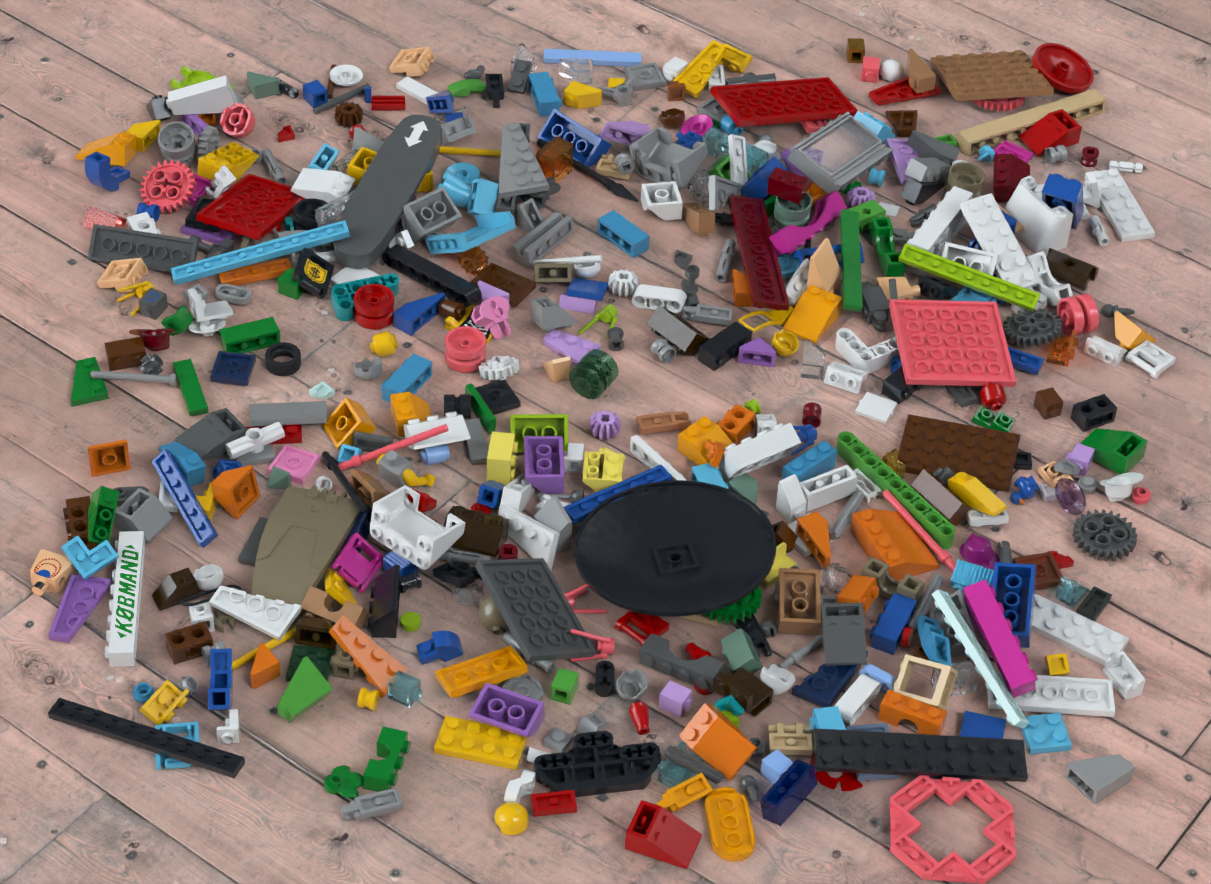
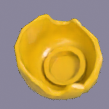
M784 329L774 333L771 345L778 355L787 357L798 351L799 341L793 333L787 332Z
M514 801L506 802L495 811V823L500 827L503 834L517 835L527 829L529 819L527 810L523 805Z

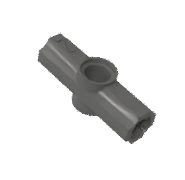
M749 72L744 74L743 77L725 79V84L776 81L775 73L755 75Z

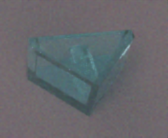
M1061 576L1056 599L1073 608L1088 593L1089 588L1073 579Z

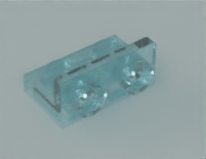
M682 741L678 746H674L675 748L703 762L702 759L686 751L685 742ZM668 758L661 760L657 767L658 781L669 788L694 777L696 774Z

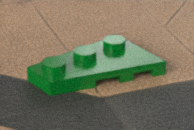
M96 357L77 360L70 401L71 407L109 399L104 380L91 377V371H100Z

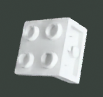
M195 288L188 289L190 310L197 322L206 323L210 322L211 319H227L229 316L234 315L226 300L205 304V300H202L201 294H198Z

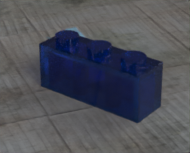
M799 759L793 762L760 799L763 819L781 826L818 785L815 766Z

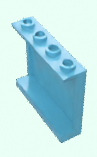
M510 211L476 214L474 217L478 226L461 233L430 235L424 239L430 254L464 252L515 229L514 216Z

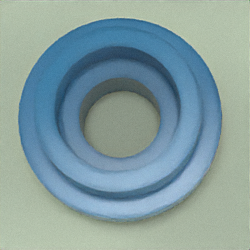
M139 683L133 690V698L141 703L147 702L154 694V689L148 683Z

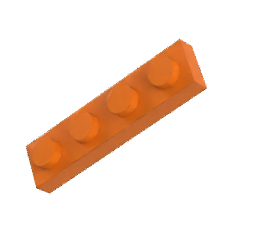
M288 258L218 273V279L220 284L238 286L277 278L287 269H291L292 266Z

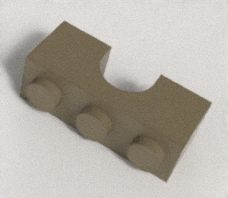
M873 557L864 565L861 576L876 578L879 595L891 600L893 594L897 593L917 600V604L920 602L923 596L924 581L909 574H906L902 581H897L889 574V565Z

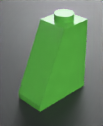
M307 656L301 661L276 706L279 715L289 723L325 699L333 689Z

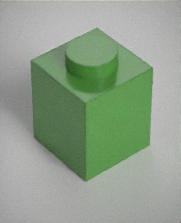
M559 668L551 685V700L571 705L579 686V673Z

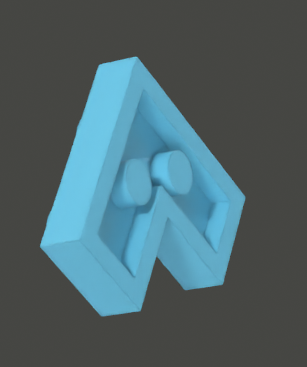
M79 536L61 546L62 551L84 580L119 558L107 540L90 551Z

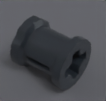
M416 570L412 571V574L400 576L401 594L405 593L408 589L421 588V579Z

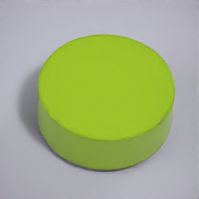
M416 612L404 613L400 618L401 628L408 632L418 630L421 626L420 615Z

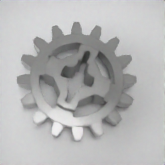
M207 125V127H204V132L202 131L201 135H199L197 146L198 158L219 148L220 137L218 136L219 131L217 127Z

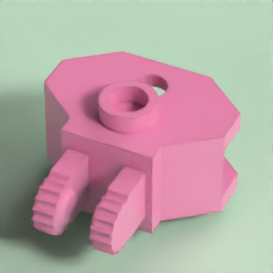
M496 295L474 307L471 318L475 324L485 327L486 330L490 329L493 337L497 340L501 339L503 335H510L511 329L506 321L509 318L507 313L510 304L506 298Z

